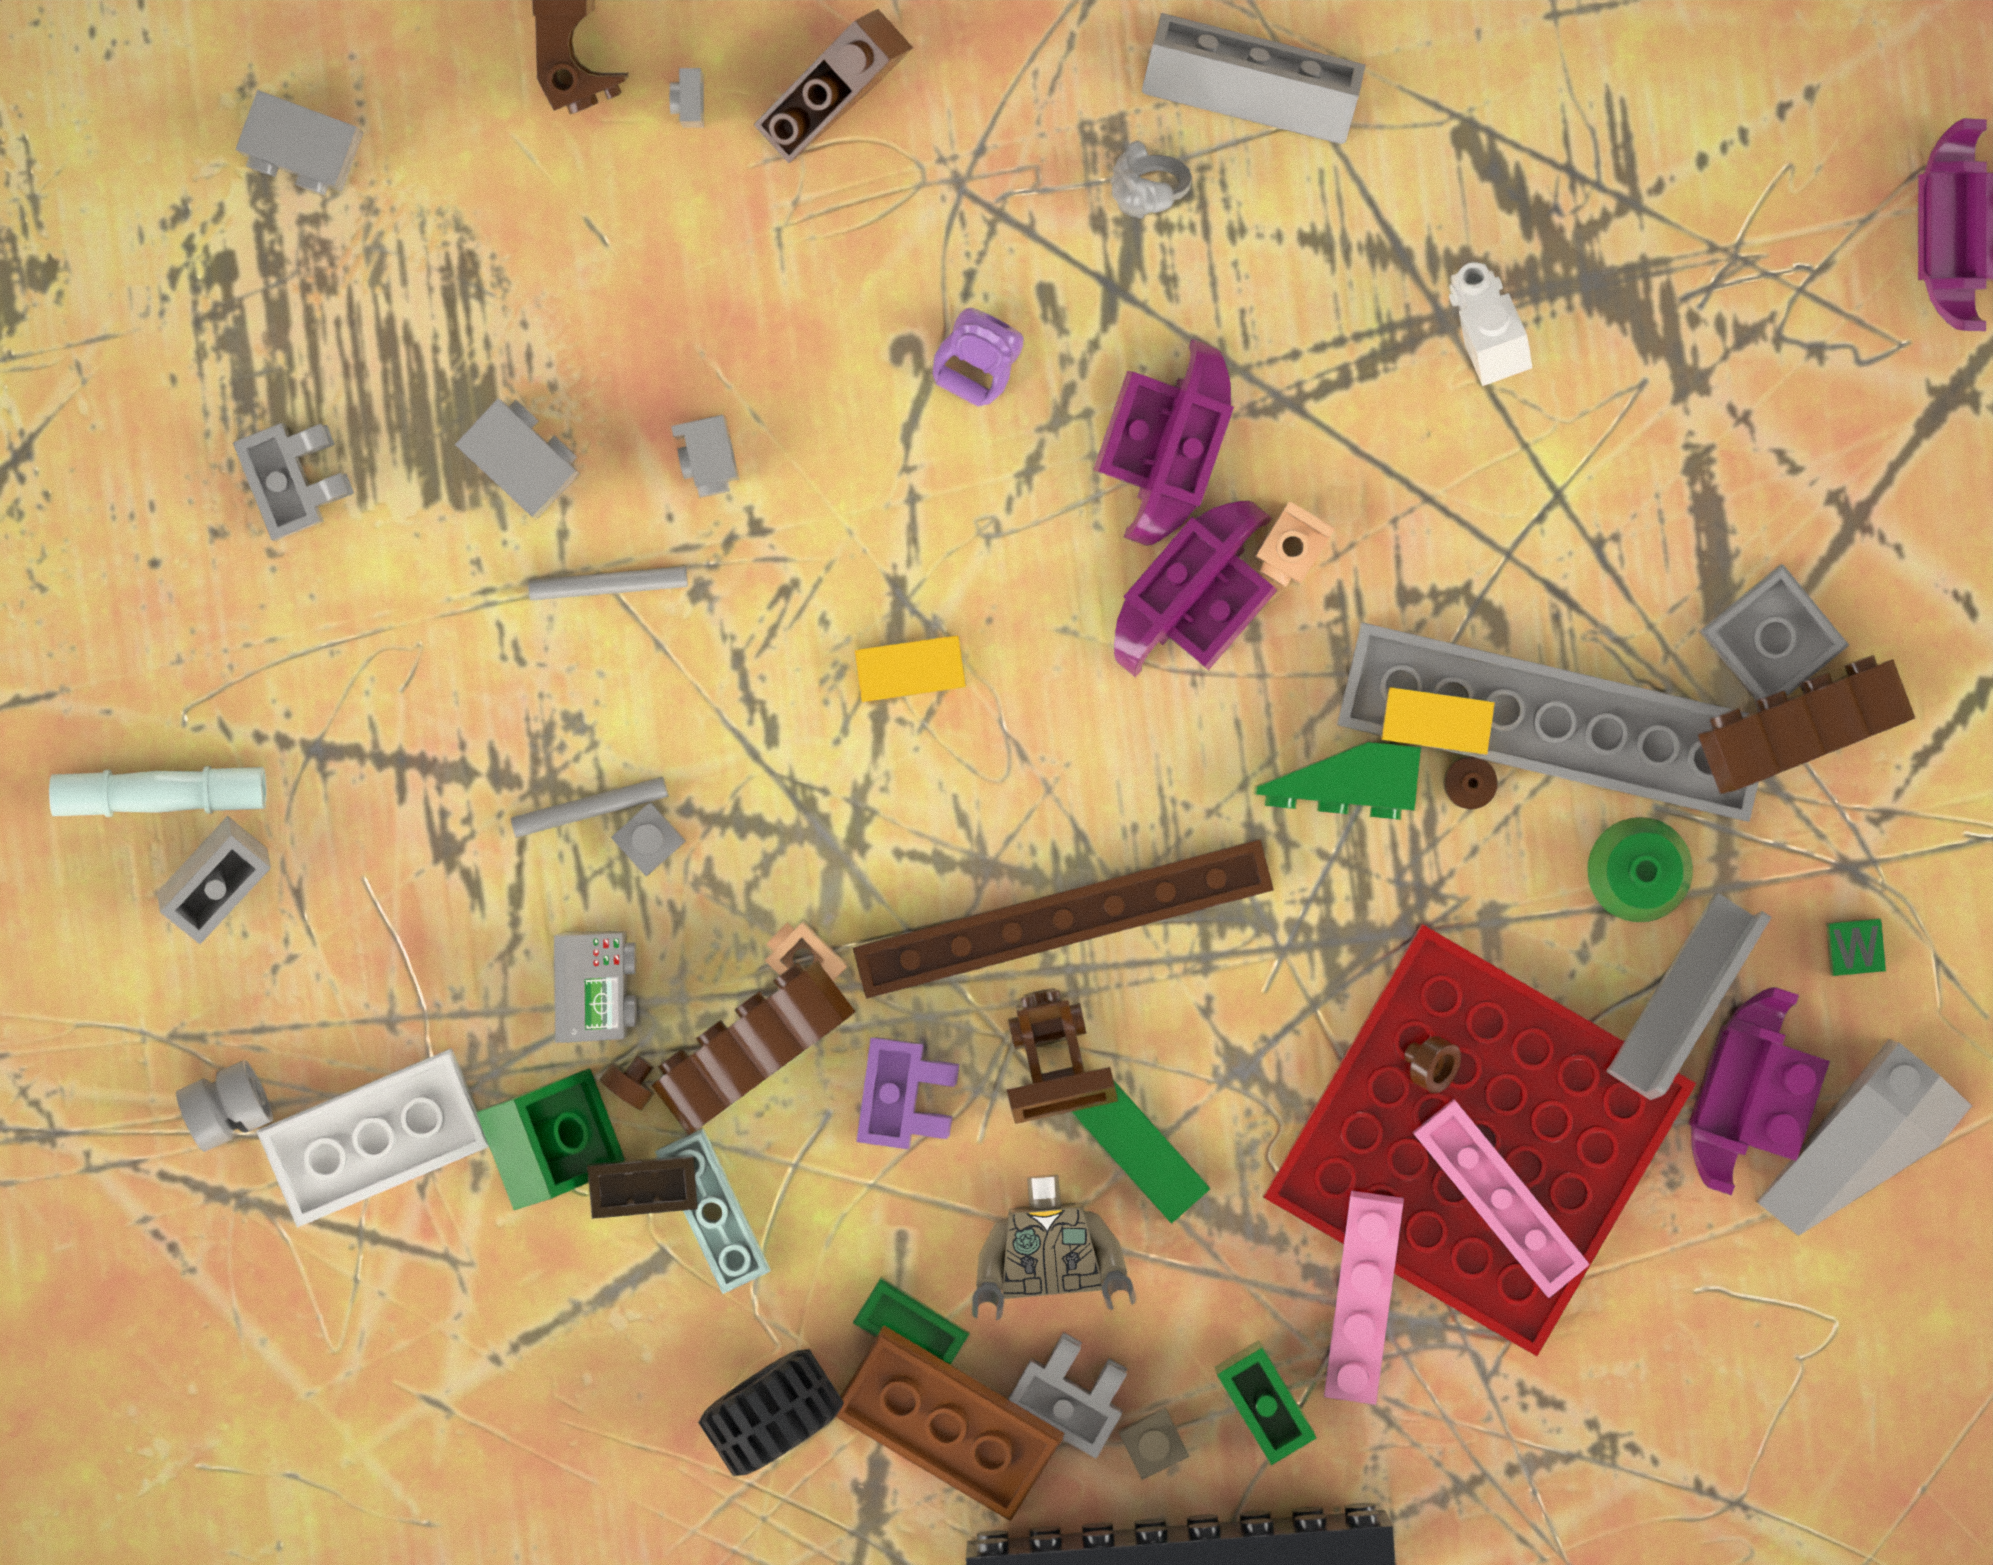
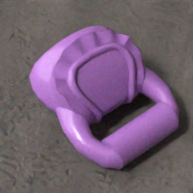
M972 307L964 309L957 317L952 333L941 343L934 355L932 375L936 385L977 407L989 405L1004 392L1010 378L1011 365L1016 361L1023 347L1024 338L1022 334L1010 325L981 310ZM957 356L959 360H965L971 365L982 369L985 374L989 373L993 376L990 389L946 367L945 363L950 357Z

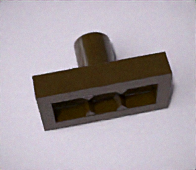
M693 1155L587 1164L592 1219L698 1209Z

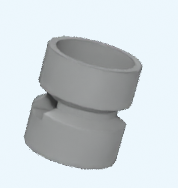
M246 1060L217 1072L216 1081L213 1083L204 1078L176 1091V1098L182 1117L194 1141L203 1152L232 1140L235 1129L247 1133L273 1121V1114L266 1093L255 1071Z

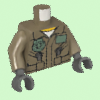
M1058 1175L1027 1177L1029 1207L1009 1209L1008 1218L1001 1219L993 1225L979 1253L977 1290L972 1298V1315L974 1318H978V1306L983 1302H991L996 1305V1320H999L1003 1315L1004 1299L1102 1290L1105 1304L1110 1310H1114L1111 1296L1118 1290L1127 1291L1131 1304H1134L1136 1302V1293L1131 1279L1127 1277V1269L1120 1242L1099 1214L1084 1211L1082 1203L1061 1204Z

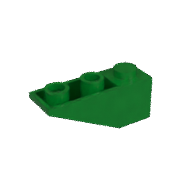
M1364 742L1255 786L1254 794L1264 795L1265 806L1296 809L1297 799L1318 801L1317 811L1349 815V805L1353 804L1371 806L1370 817L1401 820L1402 810L1415 811L1421 747Z

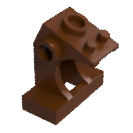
M532 0L533 16H535L537 80L553 111L566 106L571 115L599 103L596 93L603 90L607 99L620 95L622 92L618 84L625 82L629 78L628 72L602 73L592 71L582 65L575 56L573 47L574 30L584 17L595 10V0ZM559 69H566L572 74L573 83L571 85L561 82L558 75Z
M1055 988L1025 994V997L1021 998L1022 1004L1016 1006L1018 1017L1008 1019L1015 1050L1025 1048L1033 1083L1007 1089L1015 1124L1118 1102L1111 1067L1089 1072L1084 1071L1077 1036L1087 1034L1080 1003L1070 1005L1068 994L1061 996L1060 990ZM1067 1040L1072 1067L1042 1074L1036 1047Z

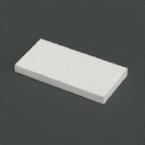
M452 1048L256 1131L297 1227L489 1147L476 1113L478 1109Z

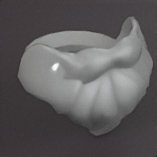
M1137 140L1132 142L1127 147V150L1117 159L1111 178L1112 195L1117 201L1120 211L1130 217H1138L1139 219L1144 218V215L1149 212L1158 213L1170 208L1175 200L1181 199L1189 192L1192 183L1190 169L1183 162L1169 156L1148 155L1144 144ZM1150 171H1165L1174 175L1180 184L1175 190H1172L1171 186L1167 183L1150 181L1140 176Z

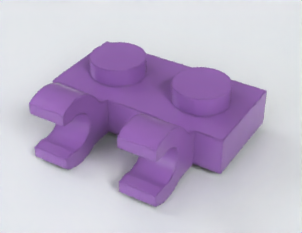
M871 1037L856 1142L910 1149L912 1134L948 1139L950 1137L952 1116L915 1112L919 1082L955 1087L957 1085L960 1064L922 1060L924 1044Z

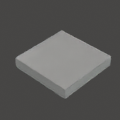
M1783 564L1777 566L1699 630L1701 635L1755 701L1785 690L1788 696L1800 686L1799 683L1808 680L1849 646Z

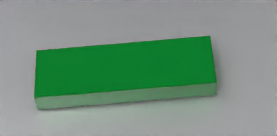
M1114 1080L1118 1102L1072 1111V1113L1172 1224L1211 1188Z

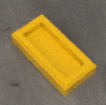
M959 635L854 650L862 702L966 688Z
M1388 687L1381 740L1487 755L1495 702Z

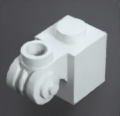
M1473 262L1464 265L1459 273L1451 276L1452 285H1450L1451 294H1449L1452 306H1459L1460 308L1459 315L1464 343L1482 386L1531 369L1532 363L1527 333L1509 293L1502 296L1499 294V290L1503 289L1500 278H1495L1492 270L1489 271L1485 263Z

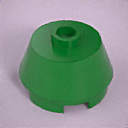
M1628 818L1607 828L1596 840L1588 859V881L1597 901L1612 915L1630 922H1650L1668 915L1684 900L1692 881V858L1683 838L1669 825L1652 818Z

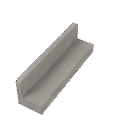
M1161 13L1142 92L1157 98L1344 144L1358 101L1365 64Z
M1721 894L1713 895L1606 1072L1649 1100L1664 1095L1769 923L1771 916L1763 911L1752 915Z

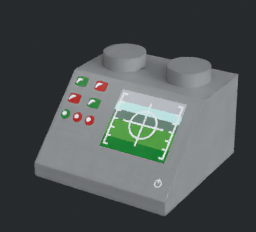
M626 931L562 932L554 936L555 1043L624 1039L628 1036V1027H636L637 998L636 995H627V974H636V943H627Z

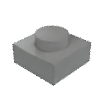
M679 68V82H670V114H679V121L683 128H704V74L701 68Z
M652 802L648 803L611 837L645 876H648L686 842Z

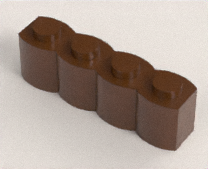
M1870 655L1844 665L1847 675L1832 681L1831 675L1828 672L1799 683L1803 693L1791 698H1787L1785 690L1754 701L1757 711L1743 717L1740 709L1737 708L1710 718L1712 729L1698 734L1719 793H1728L1755 784L1783 771L1915 719L1894 660L1891 659L1877 663L1875 656Z
M818 961L805 970L797 962L773 980L779 990L765 999L762 993L758 991L734 1009L740 1019L728 1028L722 1020H719L696 1038L702 1046L690 1056L682 1048L658 1066L663 1076L651 1086L688 1135H691L856 1012Z

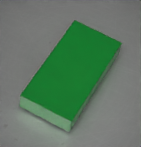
M880 1277L853 1320V1324L874 1337H877L884 1325L950 1365L970 1335L969 1331L883 1277Z

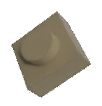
M1166 1407L1118 1430L1142 1480L1189 1457Z

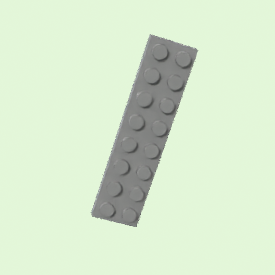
M1363 622L1360 624L1337 721L1338 726L1382 736L1388 687L1495 702L1487 755L1442 748L1436 749L1750 822L1759 782L1736 791L1720 794L1698 734L1712 729L1710 718L1733 709ZM1741 711L1742 717L1750 714Z

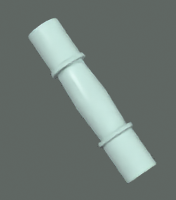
M204 766L203 772L148 771L115 775L112 774L111 770H104L103 773L52 774L49 784L50 808L53 816L105 815L106 817H112L114 812L161 813L204 809L206 814H210L213 811L265 809L267 796L264 767L212 769L211 766Z

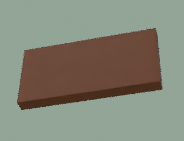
M884 1325L840 1395L844 1404L836 1418L1009 1521L1015 1516L1065 1434Z

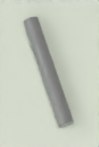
M686 566L532 579L528 581L530 600L533 601L688 587Z
M659 777L511 817V823L517 838L666 798L669 795L664 777Z

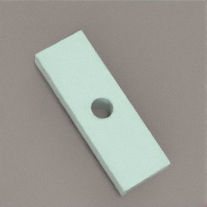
M704 1128L656 1150L655 1153L658 1158L693 1155L698 1209L685 1210L683 1212L722 1294L770 1272L769 1264ZM710 1202L718 1204L722 1209V1217L718 1220L707 1219L703 1213L704 1205Z

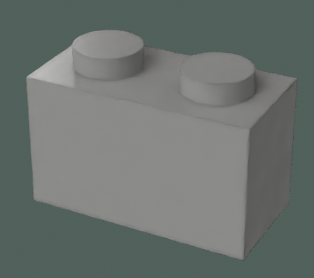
M257 90L235 150L243 156L249 157L246 167L272 177H276L278 169L287 171L298 176L295 185L325 196L328 187L342 192L363 132L354 125Z
M498 398L455 445L531 517L538 519L580 474L571 465L577 456L556 436H553L547 443L532 428L539 421L517 400L508 406Z
M227 816L157 891L160 913L201 944L271 869L267 847Z

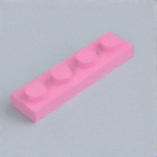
M1454 1099L1413 1132L1548 1298L1590 1265Z
M1351 1191L1324 1397L1376 1405L1404 1198Z

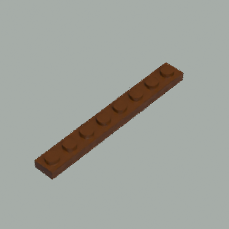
M1261 839L859 945L853 947V952L865 997L868 999L1274 891Z

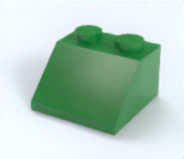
M590 1068L476 1112L514 1211L550 1200L589 1183L587 1164L626 1161Z

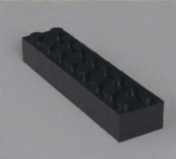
M1375 1503L1349 1504L1344 1506L1345 1513L1325 1515L1322 1507H1302L1293 1509L1292 1517L1271 1518L1270 1511H1248L1239 1514L1240 1521L1219 1522L1218 1515H1195L1187 1517V1525L1166 1526L1165 1519H1143L1134 1522L1135 1529L1114 1530L1113 1523L1099 1522L1082 1525V1533L1061 1534V1527L1045 1526L1030 1529V1537L1009 1538L1008 1531L992 1530L977 1533V1541H967L966 1565H1396L1393 1525L1386 1510L1376 1511Z

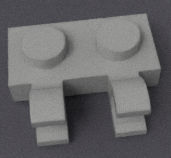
M280 423L233 442L272 541L280 540L324 522L319 506L354 494L347 474L342 475V473H338L310 485L300 462V457L335 445L327 425L322 426V424L290 436L286 424Z
M1063 1332L1046 1365L1033 1358L1030 1359L1008 1400L1064 1432L1062 1440L1097 1458L1122 1415L1123 1410L1110 1402L1127 1375V1368L1109 1358L1092 1390L1085 1389L1065 1377L1081 1349L1080 1345L1082 1342Z

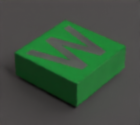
M1880 918L1826 923L1831 976L1886 971L1882 921Z

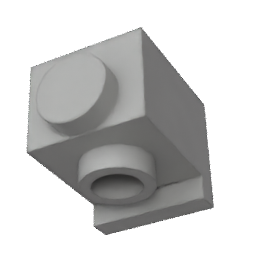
M719 415L671 426L673 437L676 439L685 438L686 447L677 448L684 479L694 478L699 498L729 492L728 482L740 479L726 417Z

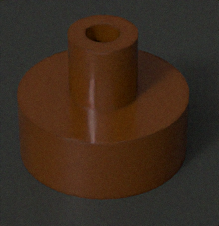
M1463 757L1454 761L1448 767L1444 775L1443 786L1447 797L1456 806L1464 809H1478L1487 805L1493 799L1497 791L1498 780L1495 770L1487 761L1475 757ZM1471 778L1476 781L1473 788L1468 786V781Z
M1439 1036L1427 1039L1422 1045L1416 1042L1411 1043L1406 1049L1405 1060L1411 1063L1410 1077L1412 1082L1431 1093L1443 1091L1450 1085L1458 1072L1461 1062L1460 1049Z
M639 1055L634 1058L626 1070L612 1062L600 1078V1082L622 1100L642 1111L654 1095V1092L643 1083L654 1066Z

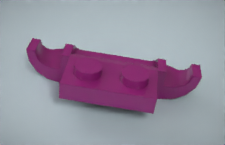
M1963 118L1955 122L1941 136L1931 151L1924 174L1918 175V280H1924L1930 301L1938 314L1953 328L1962 331H1986V321L1982 320L1976 311L1975 291L1986 289V281H1993V173L1987 172V162L1975 161L1976 144L1982 132L1987 130V119Z
M1191 339L1188 348L1191 355L1185 378H1178L1175 387L1133 371L1126 372L1093 468L1095 472L1140 488L1137 498L1142 499L1139 511L1133 523L1126 528L1123 538L1145 546L1153 545L1164 539L1181 526L1197 506L1200 507L1234 409L1231 406L1230 377L1220 350L1194 339Z
M1249 500L1227 503L1214 507L1195 519L1191 517L1123 596L1125 601L1117 619L1114 639V657L1116 662L1136 678L1142 671L1143 662L1159 642L1163 646L1170 638L1209 671L1277 592L1272 584L1239 558L1245 551L1242 547L1244 542L1258 528L1267 526L1273 518Z
M1777 987L1767 988L1740 1006L1726 1025L1721 1024L1688 1122L1691 1125V1147L1695 1164L1703 1183L1710 1189L1728 1195L1733 1194L1735 1188L1733 1183L1735 1162L1738 1153L1746 1155L1748 1146L1797 1161L1830 1063L1829 1060L1783 1045L1786 1035L1779 1033L1788 1010L1796 1005L1799 997L1798 994Z

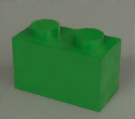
M1260 1340L1214 1367L1218 1378L1271 1466L1317 1439L1312 1426Z

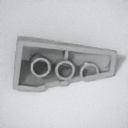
M1888 1039L1802 1145L1797 1161L1790 1160L1757 1200V1203L1799 1236L1938 1148L1972 1105L1938 1073L1902 1044Z

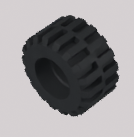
M810 1349L797 1350L778 1359L727 1392L704 1411L698 1423L732 1476H741L766 1466L818 1432L837 1416L844 1402Z

